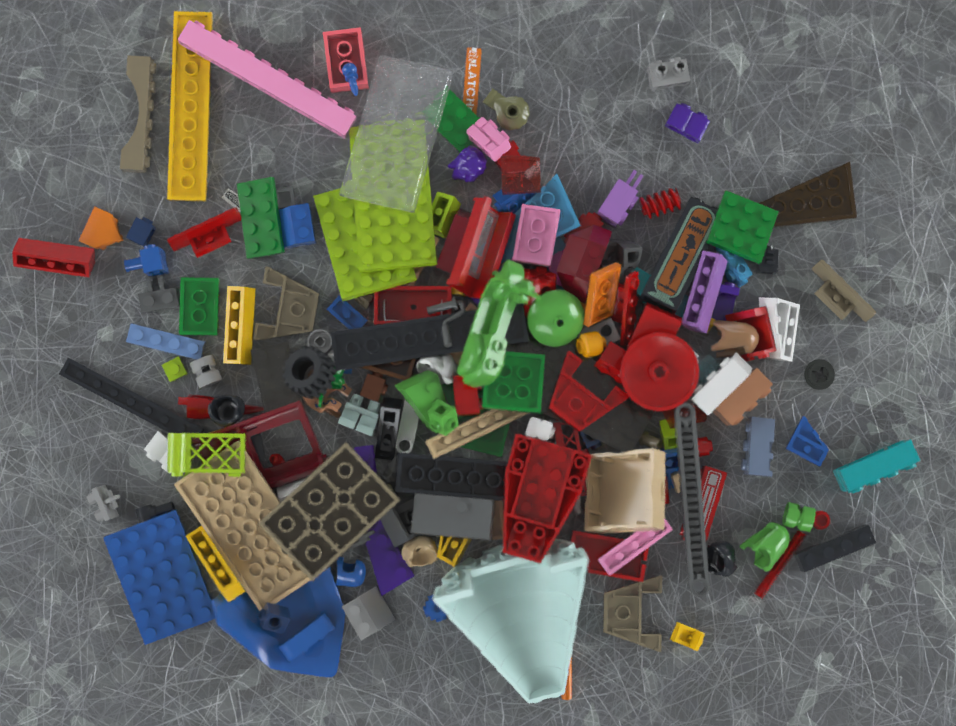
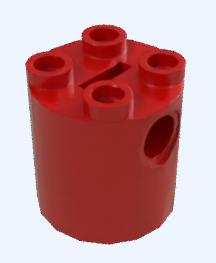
M537 266L536 269H523L524 279L532 282V286L535 287L534 292L542 295L545 292L556 290L557 274L547 271V267ZM528 295V302L526 304L523 303L525 318H527L530 306L536 299Z

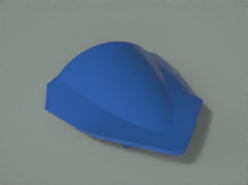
M330 565L313 581H308L276 603V605L288 607L291 620L284 634L261 628L260 620H258L260 611L246 590L230 602L226 600L222 593L212 600L217 625L270 669L320 677H333L337 673L345 612L342 608V599Z

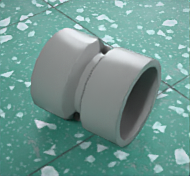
M322 329L311 332L307 340L308 347L313 346L325 354H329L333 349L331 335Z
M213 355L199 358L190 363L193 374H197L196 382L199 389L206 388L223 380L219 370L215 369L217 364ZM202 369H209V371L202 373Z

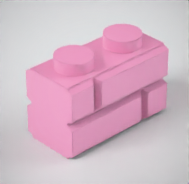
M481 117L475 122V125L467 129L466 133L477 147L496 162L502 157V154H505L511 148L508 141L510 137L503 130L499 132L497 125L491 119L487 121L484 117Z

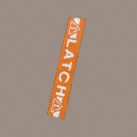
M467 48L463 102L477 115L482 49Z

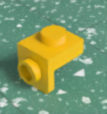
M677 622L670 640L698 651L703 643L705 633Z

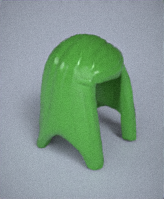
M770 522L762 530L740 544L739 547L743 550L750 547L755 552L754 565L768 572L787 549L790 542L789 533L784 526Z

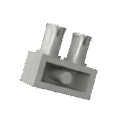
M675 57L670 59L669 62L657 60L651 62V65L647 68L651 91L685 86L690 83L687 59Z

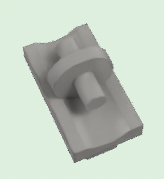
M106 485L91 489L92 492L87 495V500L91 505L97 503L100 510L94 512L96 520L108 521L118 517L119 514L116 510L118 504L116 500L121 498L120 495L114 496L112 491L107 489Z

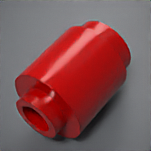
M707 436L697 438L699 457L709 456L710 451H713L712 441L708 440Z

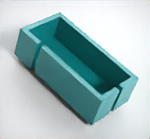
M908 439L887 446V450H884V448L832 471L841 491L853 494L863 490L862 486L864 485L872 486L881 482L880 478L882 477L891 478L898 475V470L912 469L921 460L912 440Z

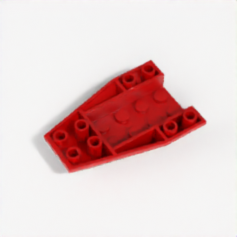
M516 433L505 471L503 553L541 564L582 493L592 455Z

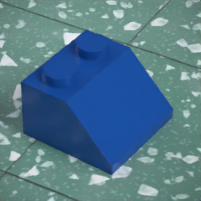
M309 203L288 206L279 210L284 249L317 244Z

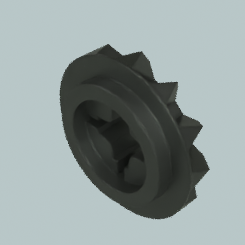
M817 359L811 361L806 366L804 378L806 384L811 388L823 390L833 383L835 371L829 362ZM822 368V375L827 378H819L816 382V375L812 371L818 372Z

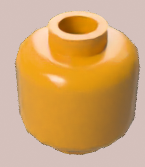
M598 331L581 333L579 339L576 340L578 353L586 358L601 355L606 347L605 337L601 336Z

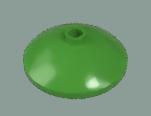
M551 290L543 293L540 300H534L528 312L527 323L531 334L538 342L550 347H559L572 342L580 334L584 325L585 313L581 302L573 294L564 290ZM561 319L562 323L557 325V321Z

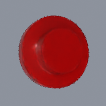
M816 511L813 527L818 530L826 529L830 524V516L825 511Z

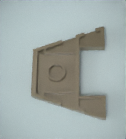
M266 266L263 284L282 287L276 325L256 323L253 340L258 341L313 332L320 294Z
M662 575L604 592L603 632L661 652L662 634L641 633L642 593H662Z

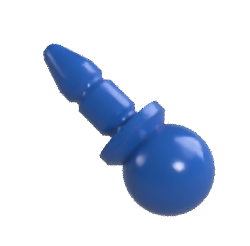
M346 63L342 67V73L345 76V81L349 82L352 93L357 96V67L353 63Z

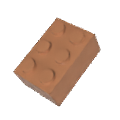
M754 368L750 375L712 412L726 426L737 425L744 418L742 414L745 411L750 412L758 404L756 401L759 398H765L772 391L770 387L773 383L758 368Z

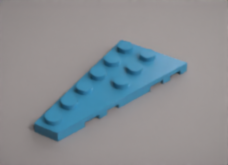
M558 174L553 176L537 194L525 203L527 205L561 210L556 238L581 227ZM521 208L515 213L516 217L501 264L513 257ZM485 242L475 251V253L480 257ZM473 256L472 265L476 272L479 259Z

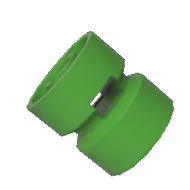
M788 502L784 510L782 526L789 528L797 526L798 530L810 532L815 519V508L808 506L800 508L799 504Z

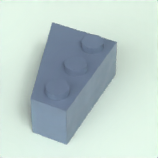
M749 417V421L746 420L745 432H747V440L744 439L743 451L746 452L745 459L741 461V470H744L743 474L772 477L770 461L773 460V453L771 451L772 443H774L775 419Z

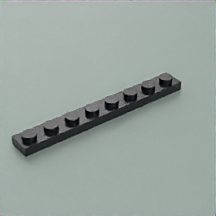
M67 358L59 375L168 433H203L204 431L203 428L71 358Z

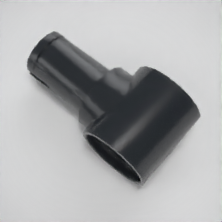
M168 502L157 507L150 504L135 511L139 523L176 509L173 502Z

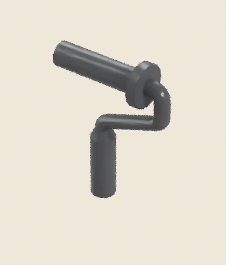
M453 297L452 301L427 307L428 314H433L452 308L459 310L460 305L461 310L443 322L442 333L445 347L452 346L448 323L466 311L465 303L457 300L456 297Z

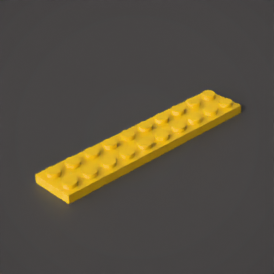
M174 11L167 200L206 202L211 62L180 45L178 38L189 20L192 22L196 20L205 26L204 29L211 32L213 13Z

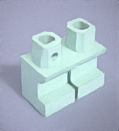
M353 394L349 403L346 402L338 424L354 430L356 428V431L373 437L380 417L378 414L380 403L370 400L368 408L364 409L360 407L364 397Z

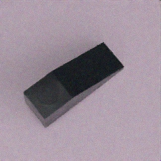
M383 398L375 458L393 460L395 457L403 404L402 399Z

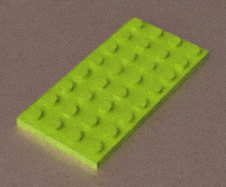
M425 121L351 127L349 137L360 273L437 265Z

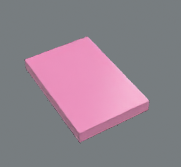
M522 204L512 261L551 267L560 209Z

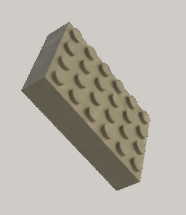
M346 442L262 519L259 525L313 581L400 499Z

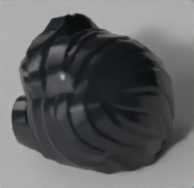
M218 395L208 405V413L211 420L222 427L238 422L245 411L243 399L232 395Z
M717 541L708 545V572L714 575H722L723 577L732 575L738 568L735 565V548L727 541ZM711 564L715 565L719 572Z

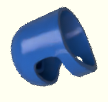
M339 556L337 558V586H361L366 576L365 564L356 559V563L349 564L344 562V557Z

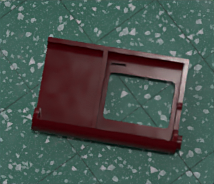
M300 400L211 432L245 434V450L272 489L310 476L329 459L328 455L322 452ZM300 420L313 451L269 468H264L250 437L291 421ZM199 437L192 439V444L197 451L204 443ZM214 437L209 444L216 451L223 442L218 437ZM232 438L228 444L231 446L238 440L240 441V438ZM205 446L199 454L207 460L213 452ZM224 446V447L218 452V454H219L220 452H222L223 450H225L227 447Z

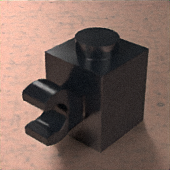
M774 246L766 247L762 262L760 264L756 263L757 274L778 273L779 249H774Z

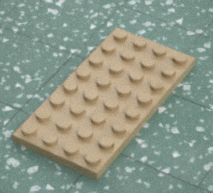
M239 440L231 445L235 451L240 447ZM228 448L219 453L225 461L233 454ZM246 450L245 473H241V477H229V473L191 472L174 484L259 611L264 608L266 602L276 604L311 580L259 525V522L277 507L280 501ZM217 456L208 462L214 469H218L223 464ZM234 456L228 464L233 469H240V460Z

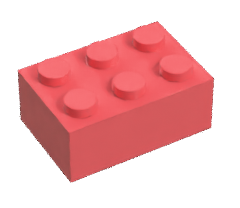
M361 27L323 32L331 93L351 91L349 82L345 81V76L342 73V67L346 63H353L357 67L358 79L356 81L358 90L369 89Z

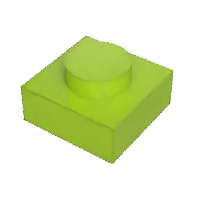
M179 356L162 364L170 382L188 374Z

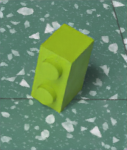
M438 191L432 203L434 234L447 238L454 216L459 210L461 203L454 196Z

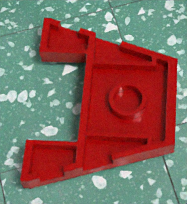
M568 351L549 409L580 432L627 400L629 396L615 386L606 399L602 401L571 377L583 360L571 351Z

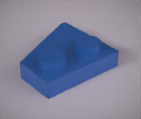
M802 416L785 449L820 467L829 449L809 424L808 419Z

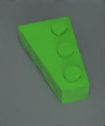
M426 370L395 384V387L405 397L404 399L411 405L426 428L434 432L430 427L428 411L440 401L446 403V399L438 374Z

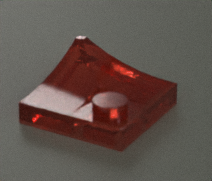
M501 156L503 195L541 193L540 157Z

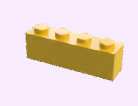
M227 286L223 363L251 365L255 288Z
M202 525L186 535L192 548L228 602L245 592Z

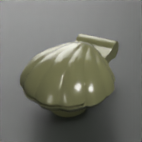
M492 89L483 101L486 106L496 112L497 122L504 129H520L528 121L530 115L529 106L522 97L512 96L505 98Z

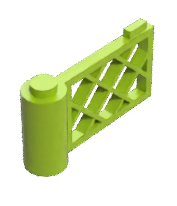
M168 433L167 472H170L171 476H183L184 472L229 473V477H241V473H245V434ZM192 437H199L204 443L197 451L192 446ZM214 437H218L223 442L216 451L209 444ZM232 438H240V447L236 451L228 444ZM205 446L213 452L207 460L199 454ZM224 446L233 453L226 461L218 454ZM197 455L204 463L199 468H191V460ZM215 455L223 462L218 469H214L208 463ZM234 456L240 460V469H233L228 464Z

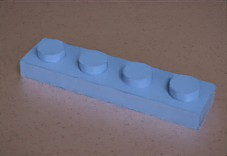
M130 324L126 340L128 343L193 359L202 358L206 344L204 341L135 324Z

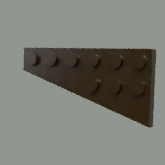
M849 161L759 204L779 211L774 227L856 219L857 212L851 163Z

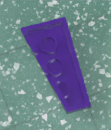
M379 519L367 530V532L374 530L375 534L369 536L371 540L365 543L381 596L415 575L406 561L403 560L397 546L394 547Z

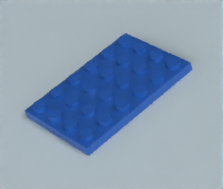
M177 509L103 537L145 645L215 619L212 598L191 544L186 538L187 534Z

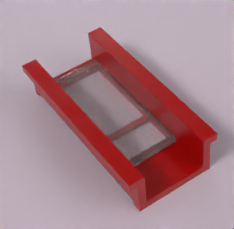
M484 196V198L474 197L475 203L450 279H447L446 284L466 296L475 299H481L486 285L491 278L495 277L492 272L499 270L516 217L512 212H498L490 206L492 199L488 196Z

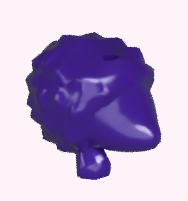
M469 145L448 165L450 169H453L452 178L470 183L475 182L484 173L487 159L481 149Z

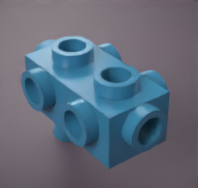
M716 247V253L721 254L728 261L725 269L727 281L736 284L738 288L748 283L747 279L753 274L743 257Z

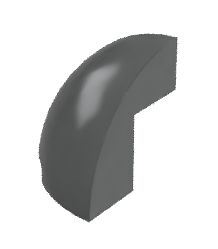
M610 239L598 270L617 262L621 264L619 283L624 281L626 275L637 267L643 247L630 241Z

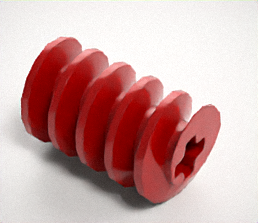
M676 187L675 192L672 188H669L668 195L664 190L661 191L660 196L658 193H654L653 198L647 195L646 201L643 197H639L642 214L644 217L647 215L649 219H652V213L659 217V211L666 215L668 208L673 213L674 206L679 211L681 210V200Z

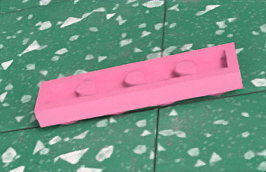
M664 518V530L634 532L597 560L610 576L673 529Z

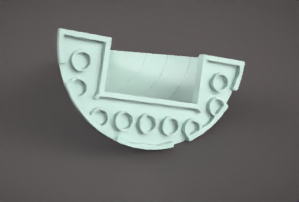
M555 538L540 564L503 553V544L482 551L483 555L480 558L469 557L452 568L441 579L442 586L435 588L434 603L481 650V654L497 668V671L527 703H538L544 699L557 698L563 695L566 689L568 669L573 651L572 646L577 628L576 622L585 583L584 577L588 564L586 552L581 547L577 549L573 542Z

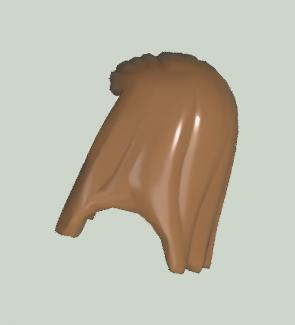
M715 320L713 322V326L716 327L721 339L718 343L712 345L711 349L712 351L725 350L724 352H716V358L730 357L736 352L739 355L751 353L755 350L756 345H758L759 334L752 325Z

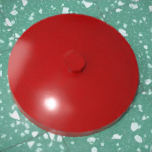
M662 332L650 333L638 338L628 347L621 361L620 377L624 390L635 403L649 410L666 411L680 406L693 394L699 379V364L692 348L681 338Z

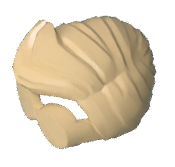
M418 536L406 541L403 545L401 556L409 567L424 566L437 561L438 549L436 543L431 538Z

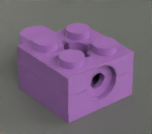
M635 170L626 183L618 179L597 212L603 219L602 221L613 228L623 224L628 216L626 210H632L639 198L636 196L638 193L636 188L644 176L640 174L634 185L630 186L629 184L637 173Z

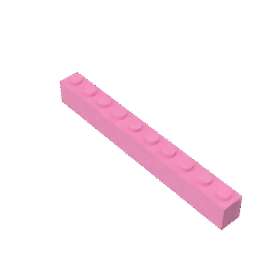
M196 20L195 22L188 21L178 38L180 45L340 137L346 138L356 120L353 110L348 107L343 109L337 105V101L330 97L328 99L321 96L322 93L315 88L310 90L304 86L305 83L297 78L293 80L288 77V73L284 70L272 68V64L268 61L256 59L255 54L246 49L245 51L239 49L235 42L223 40L222 36L216 31L212 30L210 32L204 29L205 26Z

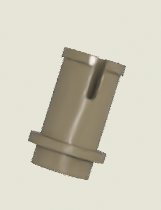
M647 431L640 432L637 442L641 446L646 445L657 450L661 449L663 445L662 439L649 435Z

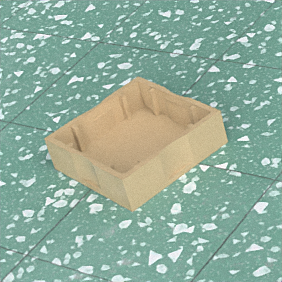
M653 448L630 450L624 453L590 454L592 458L586 475L587 498L585 502L584 531L594 534L664 530L665 452Z

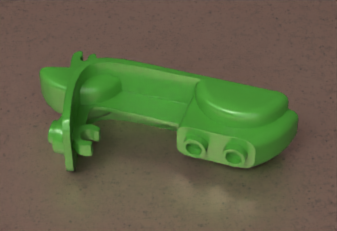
M507 260L500 272H492L495 277L490 279L484 289L457 369L458 375L464 377V383L476 388L488 385L499 376L505 361V349L507 346L505 335L516 304L521 302L526 304L528 302V295L539 300L542 297L534 292L535 287L532 286V282L524 279L523 266L512 260Z

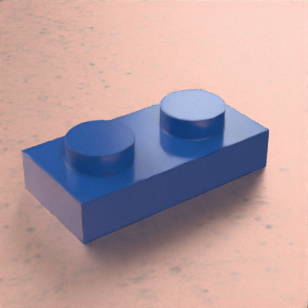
M340 295L327 308L348 329L363 327L368 322L347 301H342Z

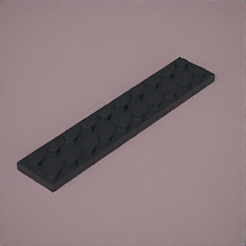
M517 303L505 335L507 345L529 342L523 303ZM477 310L465 311L464 314L448 323L452 340L451 347L444 346L442 326L443 322L455 313L330 332L336 371L463 352Z

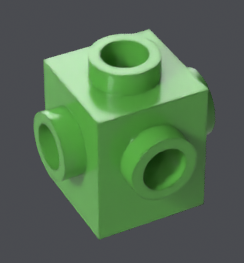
M440 401L428 411L430 427L434 432L446 436L459 426L455 407L443 401Z

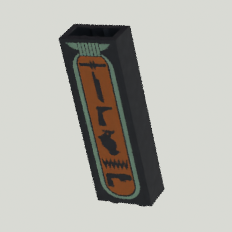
M690 197L638 299L673 314L677 312L697 272L702 252L707 251L710 245L706 241L718 210L717 207H710L703 200Z

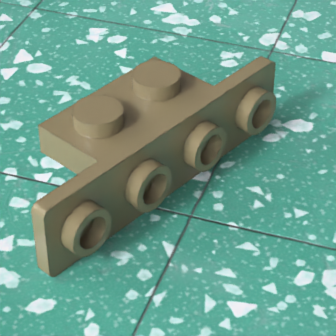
M823 259L812 267V271L824 281L823 285L814 294L841 320L852 310L865 322L876 314L871 305L852 289Z

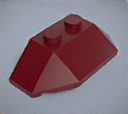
M592 225L570 234L556 270L564 291L573 294L582 303H586L591 273L598 271L612 231L597 225Z

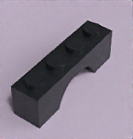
M864 524L834 539L795 552L794 556L800 571L807 572L876 543L870 526Z

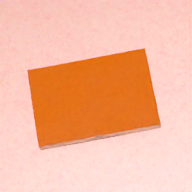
M615 262L591 273L584 325L589 327L613 315L621 264Z

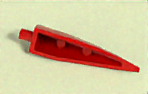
M189 394L188 397H178V404L187 405V418L211 419L208 413V405L214 398ZM245 405L244 415L263 411L265 407Z

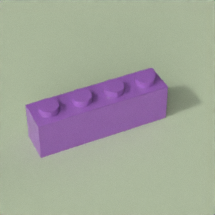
M707 251L702 252L681 323L688 330L707 334L728 262L721 254Z

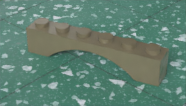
M127 55L126 75L131 80L137 93L139 116L133 135L121 149L120 169L123 172L146 173V169L150 167V157L147 154L148 149H151L149 130H152L153 122L150 119V111L153 112L154 101L151 100V94L155 91V82L152 79L153 74H156V63L149 56Z

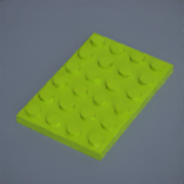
M353 185L313 196L342 301L417 281L414 268L360 273Z

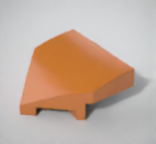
M94 206L79 238V242L95 249L105 250L107 246L123 241V236L120 234L117 225L118 219L114 218L113 214Z

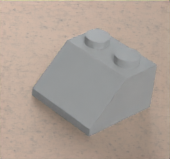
M377 586L342 606L360 640L365 639L396 620Z

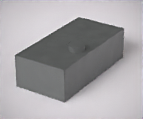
M415 494L411 533L492 541L495 501Z

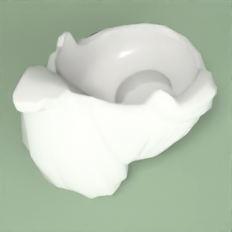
M451 354L423 357L416 363L419 373L429 370L438 374L440 382L444 381L446 384L453 382L452 378L456 371V363Z

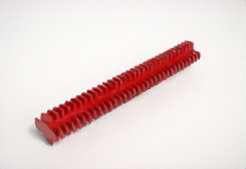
M799 530L796 531L787 549L769 571L770 573L766 574V579L762 580L754 594L762 599L765 597V593L769 591L768 589L773 585V581L777 579V575H780L781 569L784 570V565L788 564L787 561H789L790 557L792 558V553L796 552V547L800 546L802 539L806 538L804 533Z

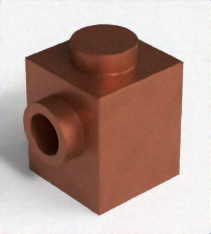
M373 372L372 375L367 373L360 396L379 402L381 395L385 396L388 389L386 380L383 379L384 375Z

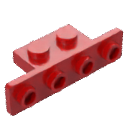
M234 207L222 214L209 218L207 221L192 226L190 229L168 238L167 241L174 252L191 244L194 254L199 258L232 242L226 227L241 221V214L237 207Z
M633 271L626 276L625 285L618 283L614 313L611 316L613 321L622 323L620 346L623 347L628 344L632 336L637 317L635 310L638 302L637 288L640 283L638 279L639 272Z

